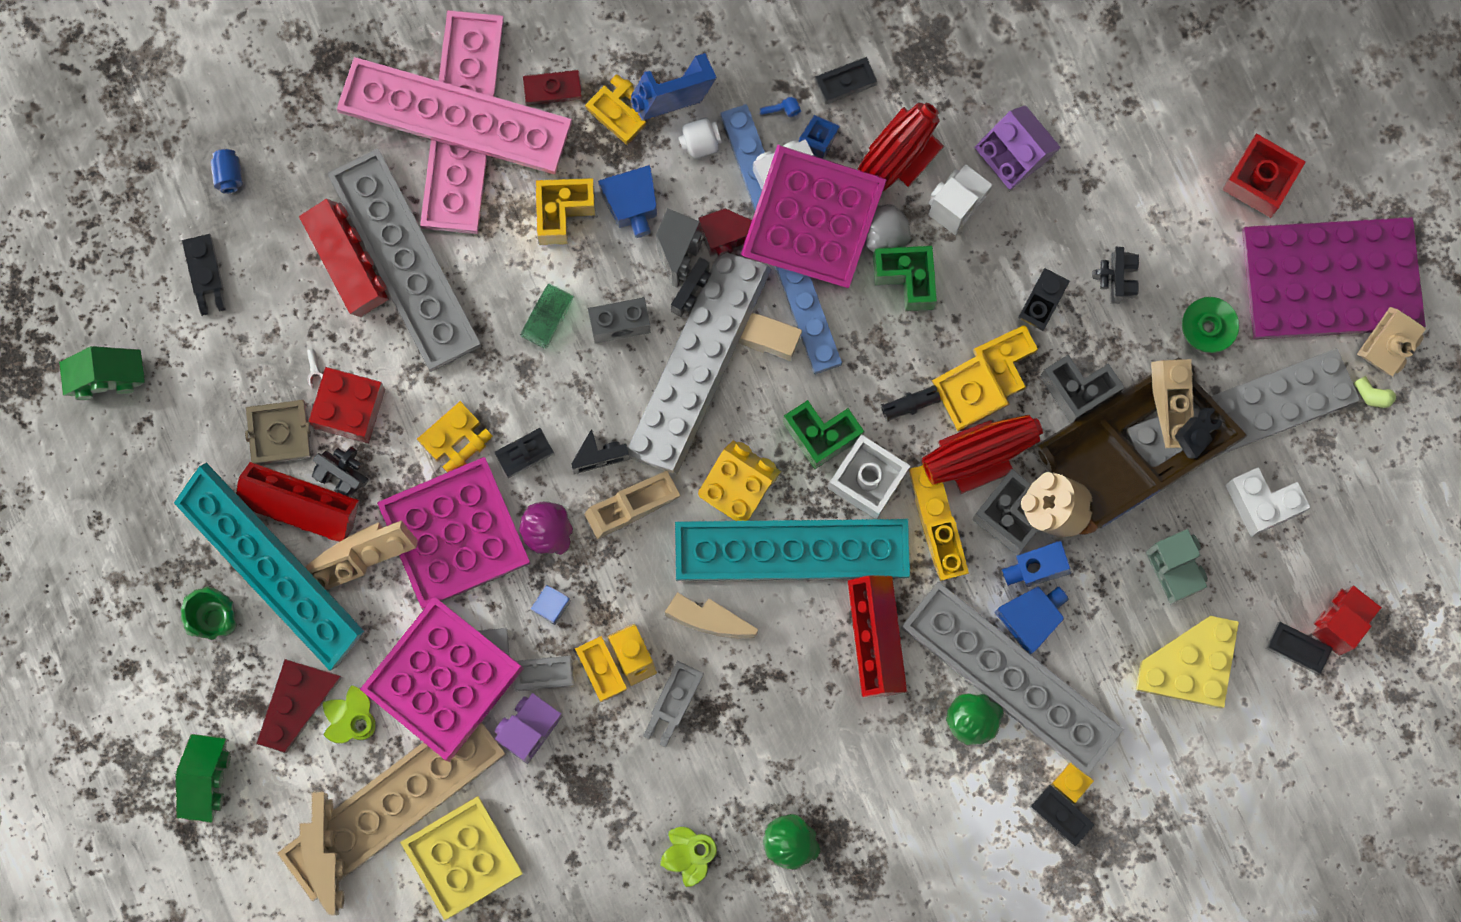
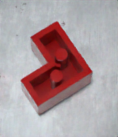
M1354 585L1346 590L1341 588L1331 600L1334 606H1331L1327 611L1324 610L1313 623L1317 627L1312 635L1322 643L1332 647V651L1339 656L1356 648L1372 627L1369 623L1382 608Z

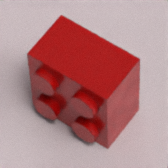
M1256 133L1222 190L1272 218L1306 161Z
M325 367L308 422L313 429L369 444L386 389L380 381Z

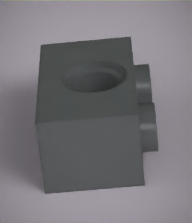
M645 297L588 308L595 344L651 333Z

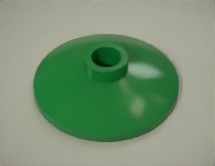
M1203 297L1191 303L1185 310L1182 317V331L1188 343L1195 349L1205 353H1218L1230 347L1236 340L1239 332V319L1233 307L1226 301L1216 297ZM1205 323L1212 325V332H1207L1204 329Z

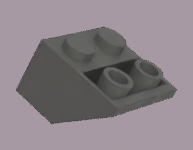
M668 208L656 233L657 251L671 285L677 288L680 280L685 282L689 275L691 256H697L703 240H701L703 232H700V221Z

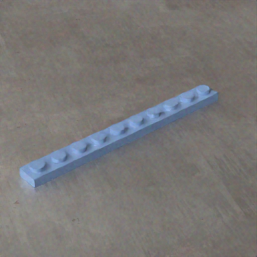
M745 104L721 112L720 117L753 208L756 210L762 189L753 172V162L757 161L756 158L765 152L748 105ZM775 266L797 328L802 330L801 339L814 375L841 366L842 361L811 277Z

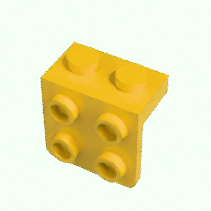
M733 440L723 449L699 489L698 496L735 521H749L766 491L777 480L781 471L776 468V465L771 460L764 457L760 458L754 454L745 443Z

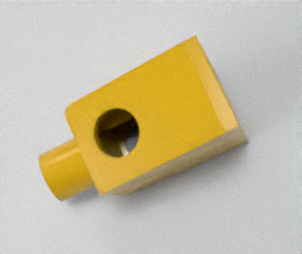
M631 624L607 636L630 686L657 674L654 662L635 624Z

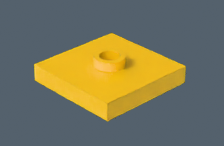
M983 353L932 380L959 432L1010 405Z

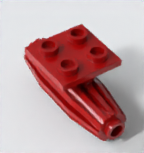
M917 103L909 111L903 107L870 145V151L865 155L857 170L886 179L882 193L893 185L898 178L907 187L911 186L945 147L933 135L940 122L938 110L930 103Z
M1030 415L993 423L991 420L939 440L938 444L940 447L922 458L923 469L932 485L955 480L960 494L966 493L1005 477L1013 469L1009 460L1040 442L1039 435L1043 434L1042 426L1037 418L1033 419Z

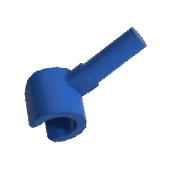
M788 97L778 105L760 108V113L763 115L785 110L788 117H793L800 114L801 109L794 97Z

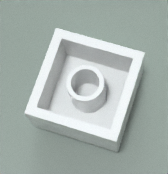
M861 434L831 479L828 489L874 519H877L908 473L910 465Z

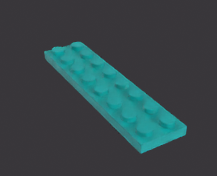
M207 462L200 465L174 501V504L329 671L336 668L365 631Z
M908 519L675 522L676 581L856 579L868 575L892 576L893 578L910 577Z

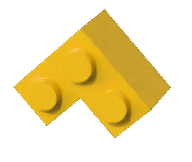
M593 178L536 180L537 237L539 245L568 244L567 217L595 216Z

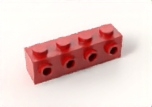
M326 198L301 214L299 218L348 312L362 317L389 300L385 293L387 286L379 275L376 276L372 268L374 262L371 256L366 251H363L359 243L361 241L359 233L354 227L349 225L346 219L348 213L345 207L340 202L337 203Z
M249 462L239 476L236 494L253 512L296 526L304 531H310L327 537L333 541L340 542L344 540L354 528L359 500Z
M868 575L848 580L862 697H887L907 693L893 577Z

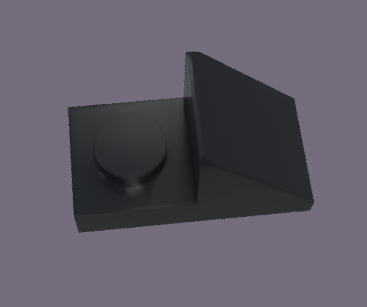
M591 429L571 463L574 475L630 460L627 444L620 445V442H611L605 444L603 450L598 451L593 430Z

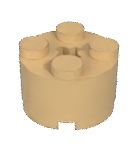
M1046 472L1029 487L1026 495L1021 500V507L1025 512L1028 522L1034 528L1056 537H1072L1082 532L1091 519L1090 502H1092V496L1083 484L1060 474Z

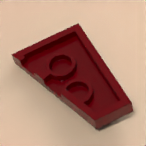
M284 659L256 744L287 753L307 726L308 721L317 709L322 706L328 694L342 677Z

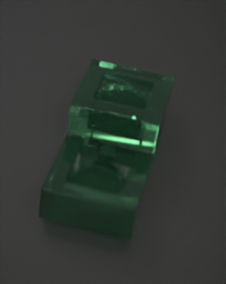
M548 283L520 336L544 349L548 348L574 296Z

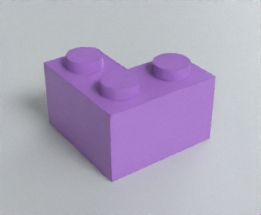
M533 693L529 698L524 696L517 704L515 711L518 713L516 716L512 714L510 719L504 717L494 731L497 733L495 740L526 764L531 761L563 717L561 713Z

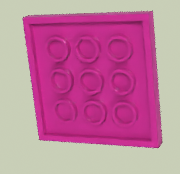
M777 145L741 255L849 288L886 179Z
M485 457L377 502L387 526L403 521L418 540L416 549L399 556L422 610L425 609L433 597L443 602L531 564Z
M433 597L360 690L445 761L450 762L524 668L440 600Z

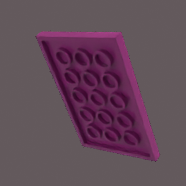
M1413 217L1251 226L1242 229L1253 340L1372 333L1390 307L1400 310L1423 327H1426Z

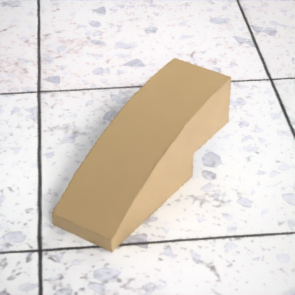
M751 313L738 343L761 353L766 351L791 361L802 330L777 320Z
M665 471L621 490L615 496L589 507L584 515L596 538L599 539L645 517L679 498L681 495L669 473Z
M677 592L665 610L666 617L702 633L729 638H755L758 634L757 628L709 598L704 606L700 607Z

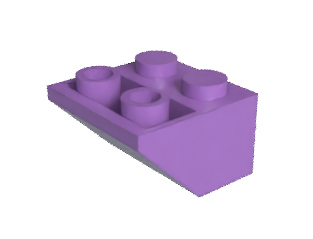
M1024 105L1009 111L974 148L1007 188L1011 190L1042 167L1061 147L1029 108Z

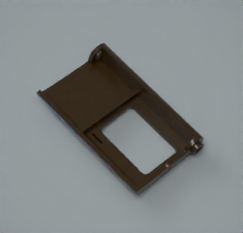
M1192 364L1193 402L1200 410L1203 408H1214L1215 411L1211 414L1210 420L1221 419L1222 421L1221 426L1210 433L1213 440L1197 458H1188L1184 450L1160 465L1153 467L1146 462L1122 435V432L1157 411L1152 389V374L1035 445V452L1039 460L1049 472L1060 474L1079 482L1089 490L1092 496V502H1090L1091 520L1098 528L1101 529L1247 437V434L1194 380L1195 370Z

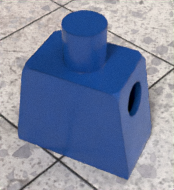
M650 165L598 180L599 191L618 227L623 228L631 225L635 238L649 235L651 230L647 220L657 217Z
M1061 541L1016 556L1018 564L1002 569L1007 586L1024 581L1026 587H1031L1071 574ZM1030 564H1039V571L1034 573L1028 571Z
M1038 586L1000 606L994 613L1020 646L1031 655L1063 621L1064 617L1058 608L1065 604L1069 598L1059 586L1047 595Z

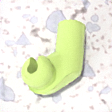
M1366 376L1353 383L1365 403L1369 406L1387 408L1396 401L1394 391L1391 389L1373 388Z

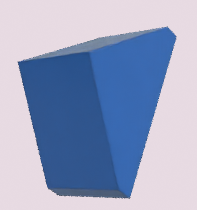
M814 115L798 142L806 139L813 155L826 159L840 126Z

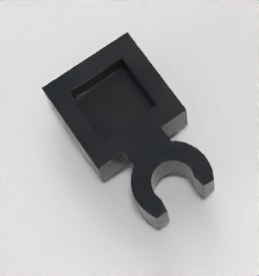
M1203 408L1199 412L1198 417H1190L1175 435L1188 458H1197L1213 440L1209 432L1221 426V419H1212L1210 421V416L1215 411L1214 408Z

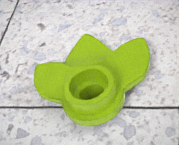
M349 687L346 701L334 699L323 702L325 716L331 723L323 734L328 740L339 744L345 743L352 738L366 740L375 732L376 721L369 713L370 700L358 687ZM360 720H364L367 724L363 731H358L356 728V724Z
M688 827L672 829L668 832L673 846L664 852L660 864L669 871H682L685 887L694 886L706 877L708 863L715 858L717 853L716 842L709 835H697ZM699 844H703L706 848L704 855L697 852Z

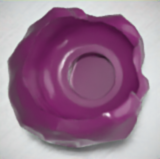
M543 501L536 502L527 507L521 517L519 532L524 539V543L537 554L555 553L562 555L570 547V535L573 533V527L569 521L566 509L562 505Z

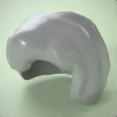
M894 205L877 206L865 240L867 249L874 252L875 249L906 247L911 240L907 217Z

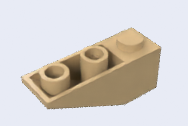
M1191 359L1151 362L1152 389L1165 447L1182 448L1175 435L1190 417H1194Z

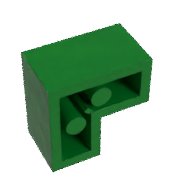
M933 246L875 249L873 255L875 286L903 284L905 312L934 310L937 297Z
M90 346L59 362L63 396H75L76 400H89L93 398V394L108 390H116L117 394H128L134 392L135 387L145 383L141 349Z
M808 400L785 414L782 422L814 470L855 444L860 435H864L865 432L849 408L823 423Z
M197 734L190 735L175 772L177 818L212 823L216 811L222 810L224 794L219 793V789L223 783V769L229 768L231 752L226 749V738Z

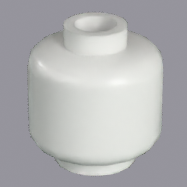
M702 118L685 124L682 129L684 135L679 136L683 152L689 151L694 159L716 153L719 149L718 144L722 143L716 122L711 123L708 118Z

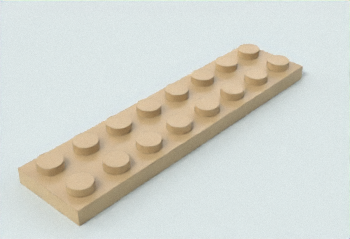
M482 722L450 762L445 761L423 742L333 810V816L328 817V829L333 831L332 848H328V853L340 854V860H344V878L506 755ZM299 836L277 852V854L311 901H315L318 898L305 869Z

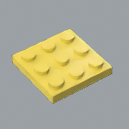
M479 796L400 842L444 921L523 875L522 870Z

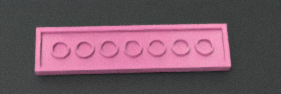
M447 10L438 81L495 97L504 17ZM431 139L420 223L421 229L478 234L488 155Z
M356 57L353 59L337 106V111L341 114L554 175L556 174L572 124V119Z

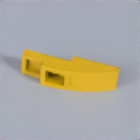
M923 465L910 468L908 471L916 497L914 500L940 581L969 574L944 484L932 485L925 474Z

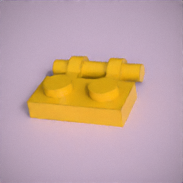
M616 74L610 81L616 89L611 92L606 86H603L587 102L585 109L628 145L646 126V121H642L639 113L633 108L628 107L621 100L625 96L631 100L634 84Z
M459 401L419 436L417 440L436 462L447 455L450 460L442 468L446 472H450L466 465L465 461L476 451L481 452L486 447L485 444L493 436L486 428L478 435L473 432L480 425V422ZM466 438L469 443L457 453L453 448Z

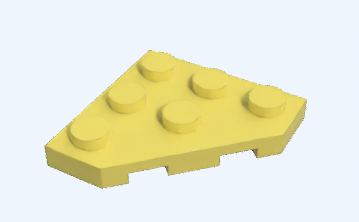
M1209 616L1141 661L1136 691L1221 709L1224 708L1239 622Z

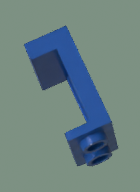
M706 53L695 56L681 78L657 84L651 71L644 72L631 95L632 107L639 113L642 121L702 102L717 79Z

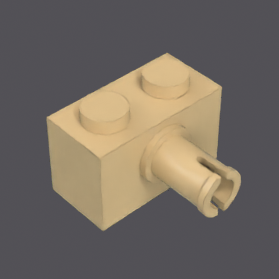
M1390 307L1357 355L1383 373L1393 377L1395 373H1399L1406 365V357L1413 355L1410 351L1415 352L1416 348L1421 344L1424 338L1422 334L1426 328L1400 310Z

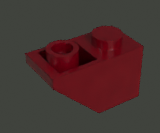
M726 208L699 217L700 231L703 232L702 237L710 257L716 254L719 257L725 253H732L734 251L733 248L744 245L752 220Z

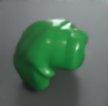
M208 586L192 591L184 597L181 606V621L186 634L214 640L218 636L232 634L237 627L235 612L233 611L234 602L222 591Z
M961 694L951 703L947 711L946 722L958 741L967 746H979L988 743L996 737L1004 712L998 703L991 701L989 696L985 694Z
M796 814L775 818L767 825L764 833L763 848L766 852V857L778 867L797 870L810 861L816 860L819 856L820 846L816 841L817 834L813 828Z

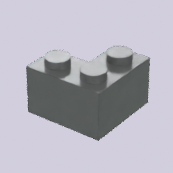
M1069 354L1044 369L1040 376L1070 423H1073L1115 397L1125 388L1109 363L1084 378Z
M1011 469L972 520L1018 556L1038 529L1034 528L1028 522L1026 516L1017 510L1021 506L1022 498L1026 495L1032 484Z

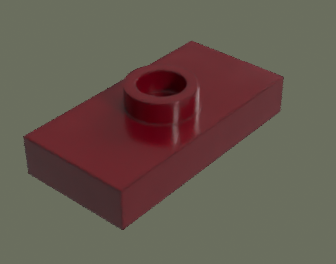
M579 70L523 76L526 106L582 100Z

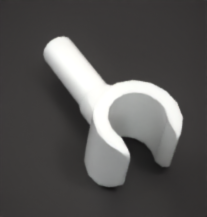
M310 349L307 352L311 373L308 375L307 382L310 387L314 388L312 383L313 377L319 375L322 378L323 374L319 371L314 349Z

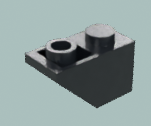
M1044 268L1018 318L1044 331L1070 281Z

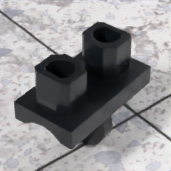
M1116 246L1115 252L1111 253V269H1109V260H1101L1100 269L1092 271V278L1100 280V289H1109V280H1111L1110 304H1119L1122 299L1137 297L1139 282L1138 280H1124V271L1137 272L1139 254L1124 252V247Z
M541 428L494 452L508 479L554 455V451Z
M350 447L346 452L337 448L333 454L328 451L322 454L317 453L313 459L317 463L312 473L314 479L323 484L328 483L332 475L341 479L334 490L337 493L351 497L358 488L364 487L369 480L356 471L359 470L362 463L355 459L357 450L353 447Z

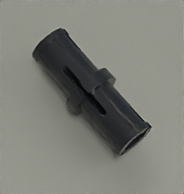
M932 385L913 394L907 392L904 393L902 398L881 404V410L883 415L885 414L886 422L908 413L911 415L916 414L921 408L940 403L941 399L939 392L936 393V386Z

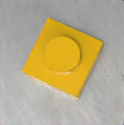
M1068 763L1051 785L1075 804L1094 780L1086 776L1073 764Z

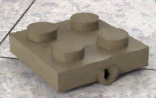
M304 400L246 407L248 430L245 431V438L250 445L252 463L263 465L311 458L309 442L311 431L309 428L310 423L307 422Z

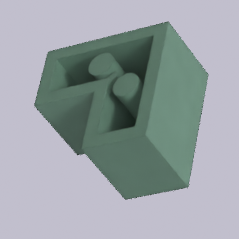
M1188 529L1156 542L1146 551L1170 605L1208 587L1206 584L1208 581L1206 572L1201 565L1197 566L1195 561L1201 556L1199 553L1201 550L1200 543L1194 534H1190Z

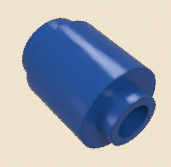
M231 149L215 151L213 159H211L214 188L224 194L238 191V188L243 185L239 157Z

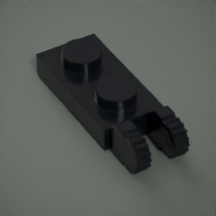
M205 234L182 240L192 288L201 316L208 314L209 309L205 295L214 293L215 305L219 312L226 310L222 293L224 287L212 236Z

